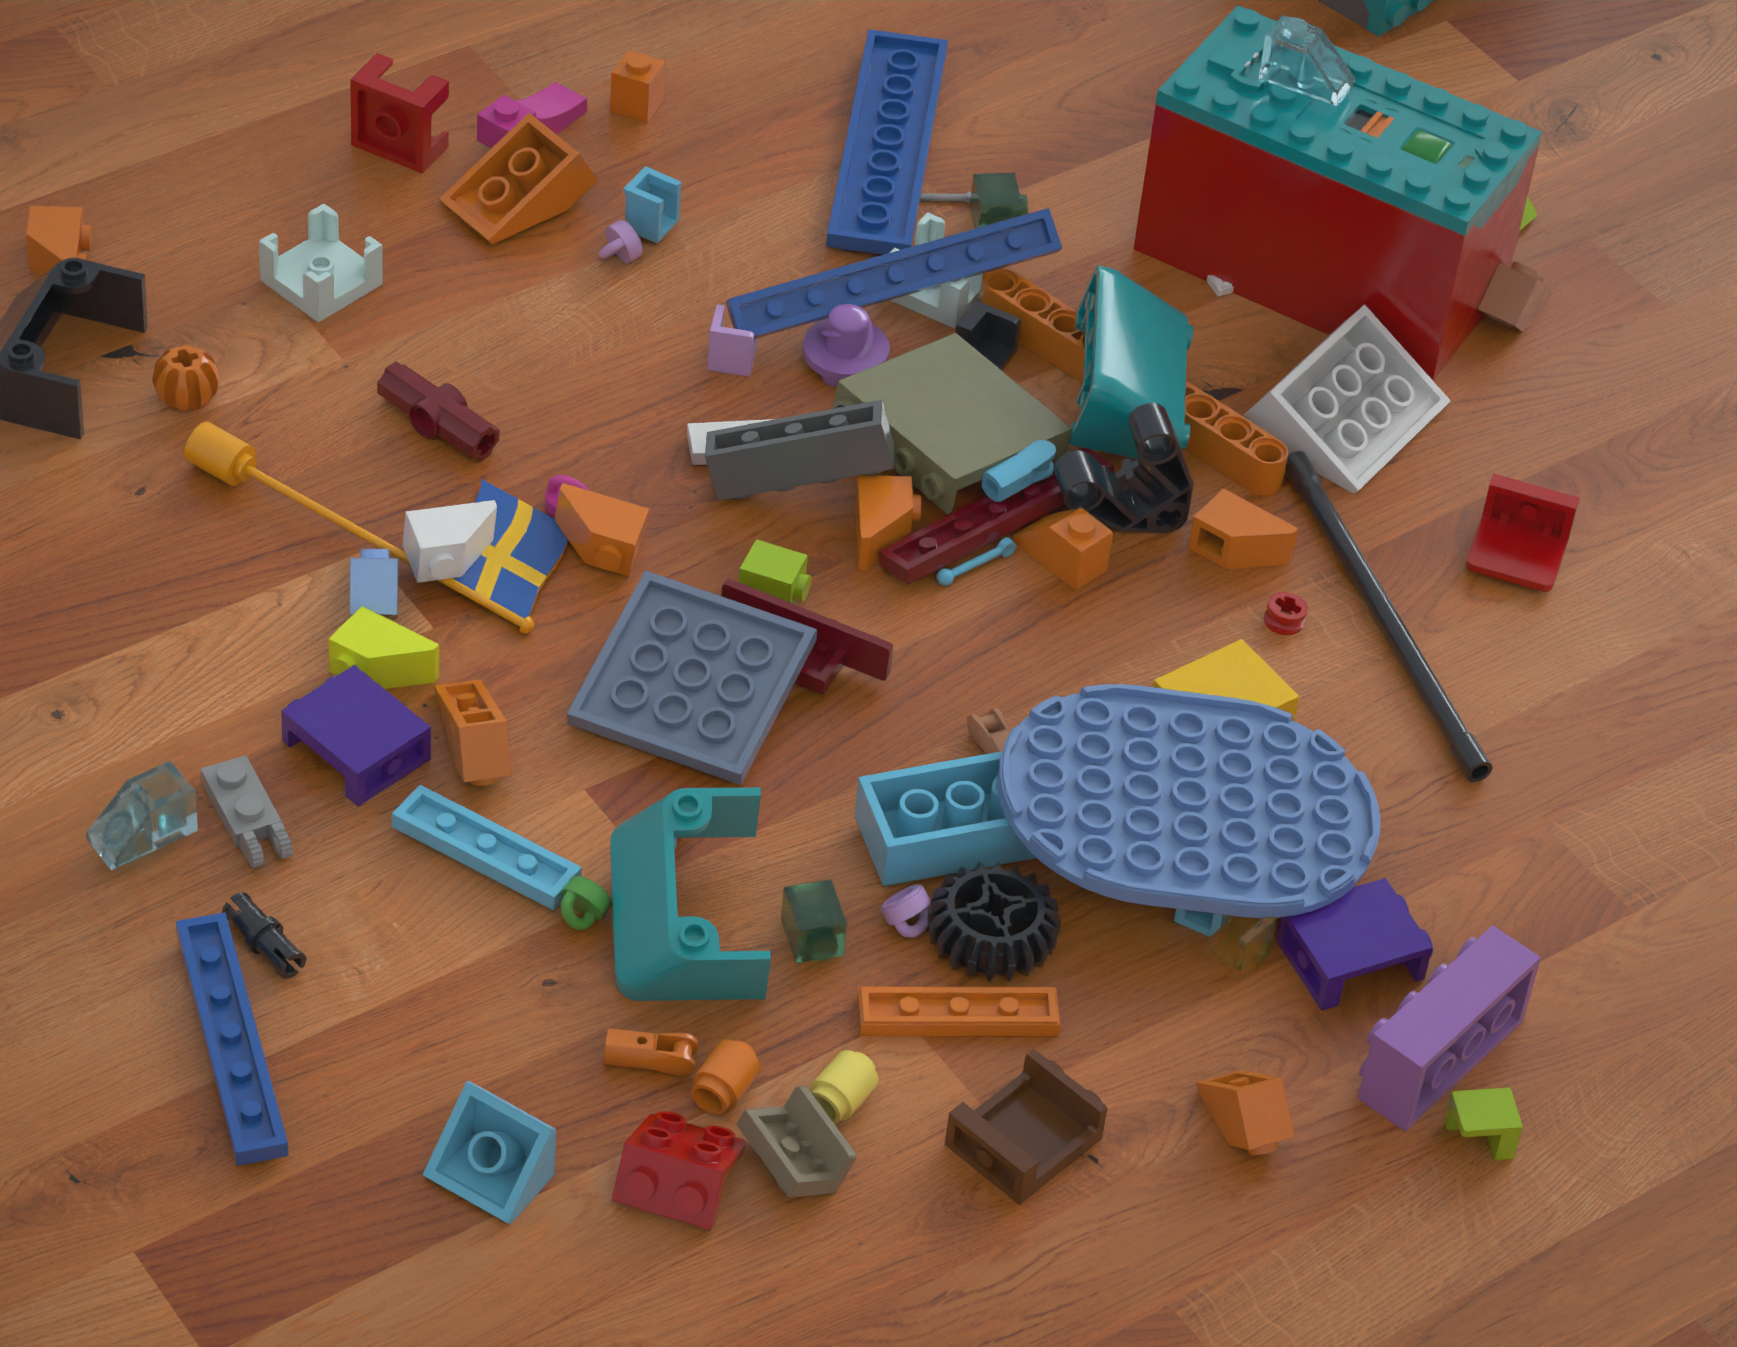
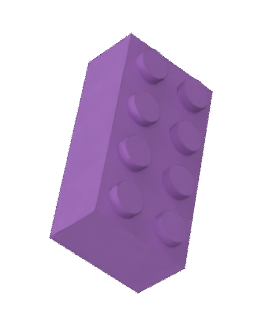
M1493 925L1478 939L1475 937L1469 938L1453 962L1449 965L1441 964L1431 975L1428 984L1419 993L1415 990L1411 991L1400 1004L1396 1014L1389 1020L1386 1018L1380 1019L1372 1028L1367 1038V1043L1370 1044L1368 1057L1363 1062L1359 1071V1075L1363 1078L1358 1099L1406 1132L1523 1022L1541 957Z

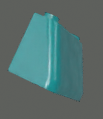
M1097 265L1076 311L1075 329L1085 332L1083 384L1076 404H1079V408L1082 410L1076 423L1072 422L1070 426L1072 432L1069 445L1140 459L1128 425V417L1138 406L1147 403H1157L1165 407L1182 450H1185L1190 436V424L1184 423L1187 350L1193 338V325L1188 324L1186 314L1114 268Z

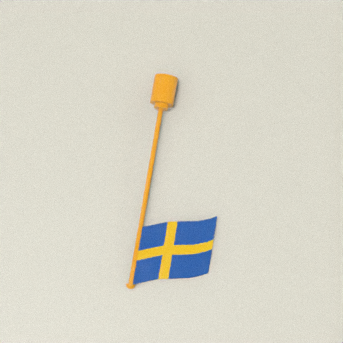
M208 421L198 425L188 438L184 457L191 464L230 486L238 485L253 477L376 547L389 549V554L410 565L406 553L256 469V451L252 445ZM482 479L481 488L475 503L492 500L496 502L497 512L493 541L462 577L437 581L520 627V633L527 634L534 628V621L530 615L537 595L562 559L568 539L558 527L554 518Z

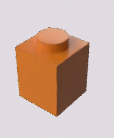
M627 50L611 72L610 112L648 123L664 101L666 61L650 57L644 53Z

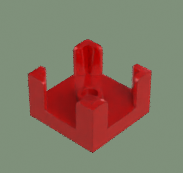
M376 53L350 79L351 145L423 174L449 147L448 132L442 131L438 136L431 137L432 115L448 99L449 81L435 75H430L414 92L380 79L393 65V59Z

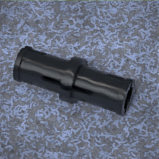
M240 892L233 895L230 899L241 911H236L226 902L222 913L225 912L227 920H230L245 936V944L255 954L261 953L282 978L288 979L297 975L299 972L288 960H293L300 968H303L306 963V955L298 950L283 934L281 923L274 917H267L247 893Z

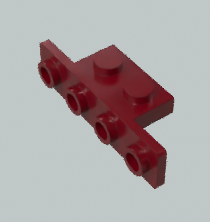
M727 579L722 585L721 597L817 629V640L795 681L796 684L824 695L843 666L881 681H885L890 675L893 654L892 643L734 580Z

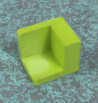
M1511 1087L1451 1092L1444 1118L1446 1129L1449 1131L1460 1130L1463 1137L1487 1136L1494 1160L1514 1159L1523 1126Z

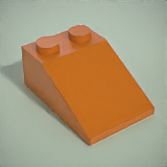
M528 113L451 186L439 200L445 207L493 245L569 210L598 180L577 150L532 114Z

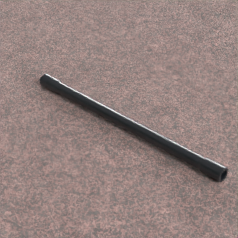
M1301 451L1290 453L1287 458L1285 473L1297 493L1305 500L1450 744V750L1463 773L1470 782L1485 779L1492 772L1493 766L1476 737L1467 729L1323 489L1321 479L1306 454Z

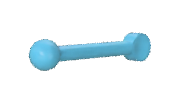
M1004 538L996 548L951 570L947 568L939 570L936 575L937 582L942 586H949L955 577L1000 555L1009 557L1015 551L1016 544L1010 538Z

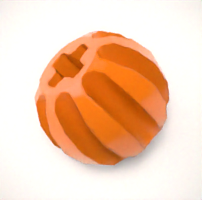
M184 344V346L167 349L155 362L152 382L158 398L168 407L178 408L179 411L187 412L191 409H201L210 402V399L217 393L220 375L214 359L204 349Z

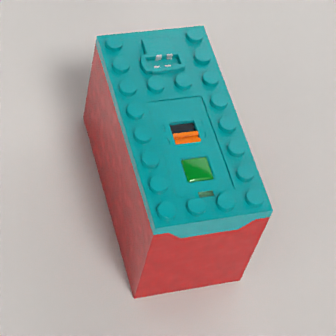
M1237 5L1157 91L1133 249L1207 281L1208 275H1213L1223 282L1226 281L1232 284L1234 294L1328 335L1365 304L1426 374L1434 380L1483 319L1484 315L1477 309L1498 264L1501 263L1511 268L1542 132L1527 126L1521 121L1513 120L1488 110L1480 104H1474L1452 95L1444 89L1416 80L1403 72H1397L1375 63L1367 57L1339 48L1329 41L1320 40L1296 30L1290 25L1279 23L1258 14L1254 10Z

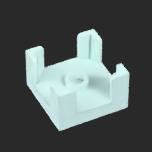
M322 204L309 212L308 240L278 256L277 234L271 233L259 240L260 281L318 323L383 285V245L371 236L366 237L363 258L339 241L338 214L326 204Z
M927 212L917 223L914 246L944 238L945 221ZM893 248L891 252L898 251L899 249ZM983 274L970 278H961L956 282L949 281L941 284V286L890 301L955 329L957 322L975 300L979 302Z

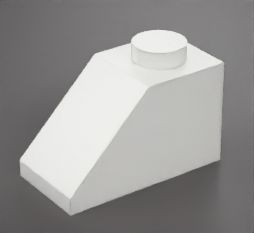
M495 500L406 511L402 546L417 583L462 577L493 541L497 512Z

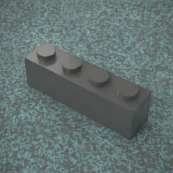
M877 400L709 431L706 436L705 459L718 501L730 498L745 499L753 494L774 490L781 492L789 491L796 486L818 482L824 484L833 483L840 478L862 474L871 476L879 474L884 470L894 469V442L883 401Z

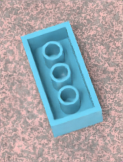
M1002 751L858 777L854 817L883 886L958 873L960 866L973 870L978 861L984 867L995 866L998 861L1001 865L1036 858L1016 836L1001 807L998 796L997 775Z

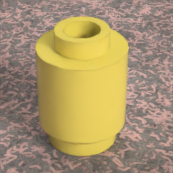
M844 1050L839 1052L811 1083L809 1090L833 1123L837 1124L839 1121L847 1120L878 1086L879 1079L875 1065L869 1057L860 1052Z

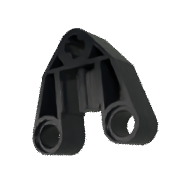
M1147 403L1138 406L1128 417V425L1140 459L1150 468L1151 472L1138 459L1131 461L1127 458L1121 462L1123 468L1116 472V477L1105 465L1102 466L1090 454L1079 450L1070 451L1056 461L1054 471L1065 505L1070 509L1082 507L1101 523L1121 531L1168 533L1181 528L1188 519L1194 483L1165 407L1160 404Z

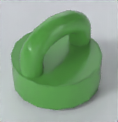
M572 876L561 891L563 896L560 905L562 916L566 923L575 930L588 929L595 920H601L612 905L608 893L598 884L583 876ZM573 908L584 914L583 917L579 918Z

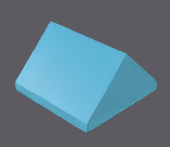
M466 1081L423 1172V1176L502 1221L512 1223L555 1175L556 1129L473 1082Z

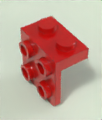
M1493 473L1482 517L1467 556L1466 568L1472 572L1543 592L1551 591L1571 535L1580 497Z
M660 1111L656 1114H650L624 1143L611 1201L711 1230L716 1223L726 1176L744 1154L746 1141L735 1137V1133L725 1127L707 1126L703 1128L686 1123L685 1117L674 1112Z

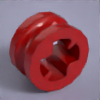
M1275 593L1268 600L1267 610L1264 614V623L1269 630L1276 634L1294 635L1304 627L1308 606L1301 597L1293 593ZM1282 611H1284V612H1289V613H1291V614H1290V615H1289V614H1284V613H1282Z

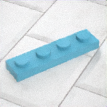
M419 785L392 813L393 828L553 911L560 905L563 898L561 891L569 879L576 875L582 876V867L422 785Z

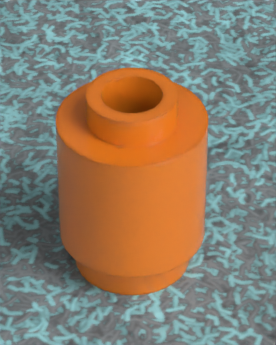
M722 1040L716 1045L692 1080L691 1097L698 1107L709 1114L722 1115L726 1110H731L738 1104L761 1070L760 1062L753 1048L739 1040Z

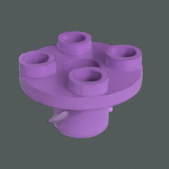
M842 304L833 308L827 319L819 321L809 328L803 340V357L806 363L815 372L822 375L823 381L830 386L837 387L839 380L889 359L890 345L886 335L877 326L872 324L868 313L863 308L854 304Z

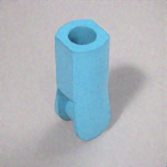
M1046 440L1034 441L1017 453V455L983 472L981 487L990 499L995 502H1001L1032 483L1050 477L1054 471V465L1051 460L1056 455V447L1053 443Z

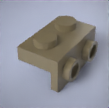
M807 1086L795 1087L784 1107L745 1110L736 1124L750 1143L754 1152L758 1154L774 1176L778 1186L789 1198L836 1193L856 1160V1153Z

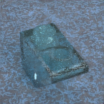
M171 761L130 778L86 832L87 841L111 870L116 869L196 832V791Z

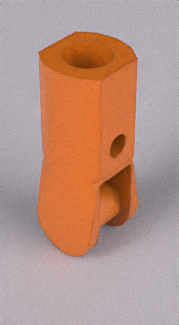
M608 1028L604 1065L654 1070L678 1077H686L695 1071L696 1063L692 1055L697 1052L699 1044L698 1040L688 1033L655 1034Z

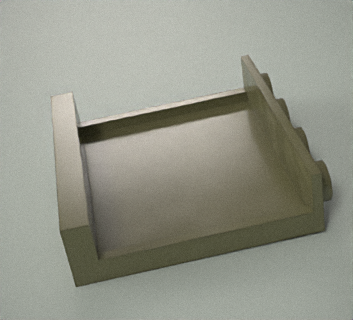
M956 333L839 380L833 404L834 409L882 400L894 442V469L902 476H912V485L946 514L953 511L957 490L982 480L983 472L1017 455V453L1034 441L1046 440L1053 443L1056 447V455L1051 461L1052 463L1057 461L1062 455L1066 454L1072 428Z

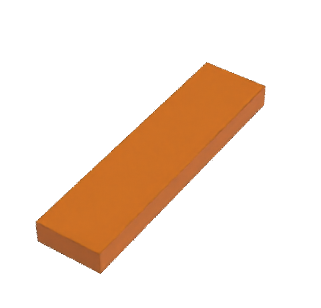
M858 986L857 991L860 1036L1059 1037L1061 1025L1056 987Z

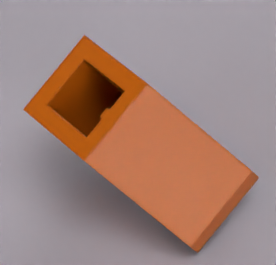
M30 206L26 232L29 267L42 276L56 264L68 258H80L88 261V253H83V251H91L92 227L91 225H84L83 207Z
M1222 488L1194 516L1188 549L1224 569L1287 566L1293 559L1299 528Z

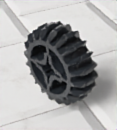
M978 861L973 871L960 866L955 877L946 875L941 887L936 888L935 893L932 895L931 907L928 909L927 917L931 944L937 945L939 958H950L952 970L963 966L966 967L970 978L977 972L984 973L989 983L995 975L1001 974L1010 982L1015 975V971L1028 977L1033 966L1043 967L1047 956L1052 955L1060 932L1061 920L1059 919L1060 914H1058L1057 899L1050 897L1049 885H1037L1035 873L1027 876L1020 875L1018 865L1010 871L1002 869L999 861L993 868H985Z

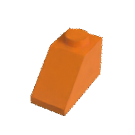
M858 475L854 507L858 570L867 571L879 562V550L910 535L912 522H920L921 496L913 495L912 476Z
M562 483L554 521L585 564L629 577L644 540L650 509Z
M1081 507L1046 515L1014 534L1012 541L1076 591L1107 572L1113 531Z
M1238 1070L1196 1082L1199 1095L1229 1146L1246 1149L1249 1155H1262L1278 1150L1279 1141L1295 1137L1282 1077Z

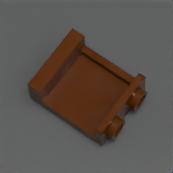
M1032 1050L1025 1056L1022 1073L978 1108L973 1110L962 1102L949 1112L944 1145L1020 1205L1102 1139L1107 1107L1094 1092L1084 1089L1066 1075L1057 1063L1047 1060L1036 1050Z

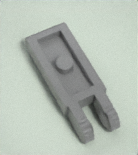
M246 755L200 769L201 781L235 847H240L250 867L254 868L264 864L263 850L258 841L267 838L270 840L279 858L283 859L292 855L291 841L285 831V827Z

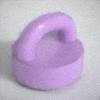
M617 220L606 227L605 234L609 244L599 251L598 256L600 259L604 260L616 254L624 263L629 264L641 257L643 251L641 241L628 222Z
M916 884L888 898L881 905L880 910L887 923L894 925L900 935L914 938L925 932L929 926L927 917L931 899L924 887ZM919 913V920L914 925L909 926L905 920Z

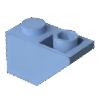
M360 549V558H350V614H354L363 606L379 615H398L399 559L389 558V549Z

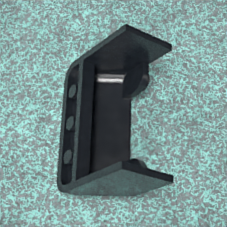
M68 258L56 264L18 294L0 321V420L81 440L84 435L80 380L43 372L45 353L41 347L62 313L145 333L148 328L145 274L80 258Z

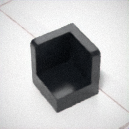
M975 300L957 322L955 333L1000 370H1003L1018 350L1021 320L1016 316Z

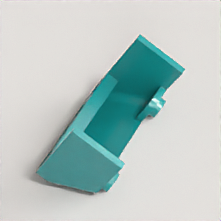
M761 787L678 789L622 822L613 830L610 841L614 973L616 987L625 997L636 1001L766 999L771 963L770 951H720L719 934L711 922L701 917H678L674 838L756 837Z

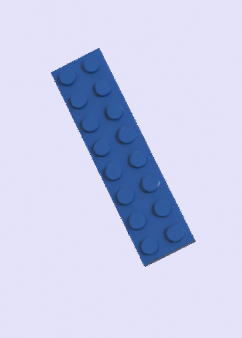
M868 29L827 232L826 247L883 255L890 253L893 248L902 250L912 247L948 40Z

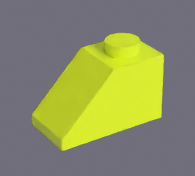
M361 606L329 638V672L337 676L355 665L384 689L434 683L439 678V644Z

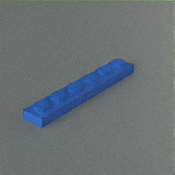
M226 913L176 921V935L236 1165L288 1156V1142Z

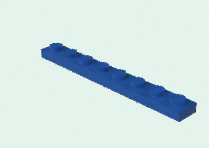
M1047 208L732 297L725 304L733 328L751 331L754 333V339L826 319L833 308L842 304H854L865 308L935 288L949 281L956 282L961 278H970L1054 254L1062 249V245L1050 209Z

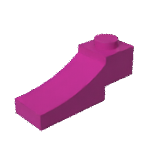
M556 82L530 97L517 101L502 95L477 114V141L492 148L528 113L532 114L555 134H558L587 112V98Z

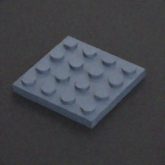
M645 570L567 712V722L569 725L742 785L817 640V629Z

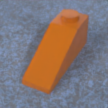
M482 680L435 685V696L455 768L463 782L485 786L498 782L500 777L512 776L507 721Z

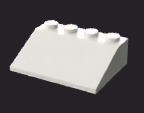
M1364 304L1255 403L1244 416L1252 423L1281 440L1288 448V455L1296 451L1304 452L1316 473L1355 494L1451 400Z

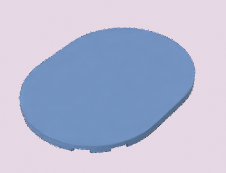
M1126 684L1082 687L1080 693L1062 698L1058 695L1053 696L1032 708L1029 715L1016 728L1014 727L1011 730L1004 744L998 766L997 787L1002 810L1016 836L1036 858L1057 874L1087 890L1106 897L1142 905L1250 918H1279L1314 911L1338 900L1353 889L1362 879L1371 864L1378 845L1381 822L1378 801L1367 776L1363 771H1357L1353 764L1344 756L1346 750L1320 729L1313 732L1293 721V715L1286 711L1262 703L1232 697Z

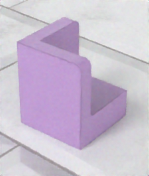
M717 304L710 328L707 370L750 377L757 352L758 338L754 339V333L751 331L724 327L726 306Z

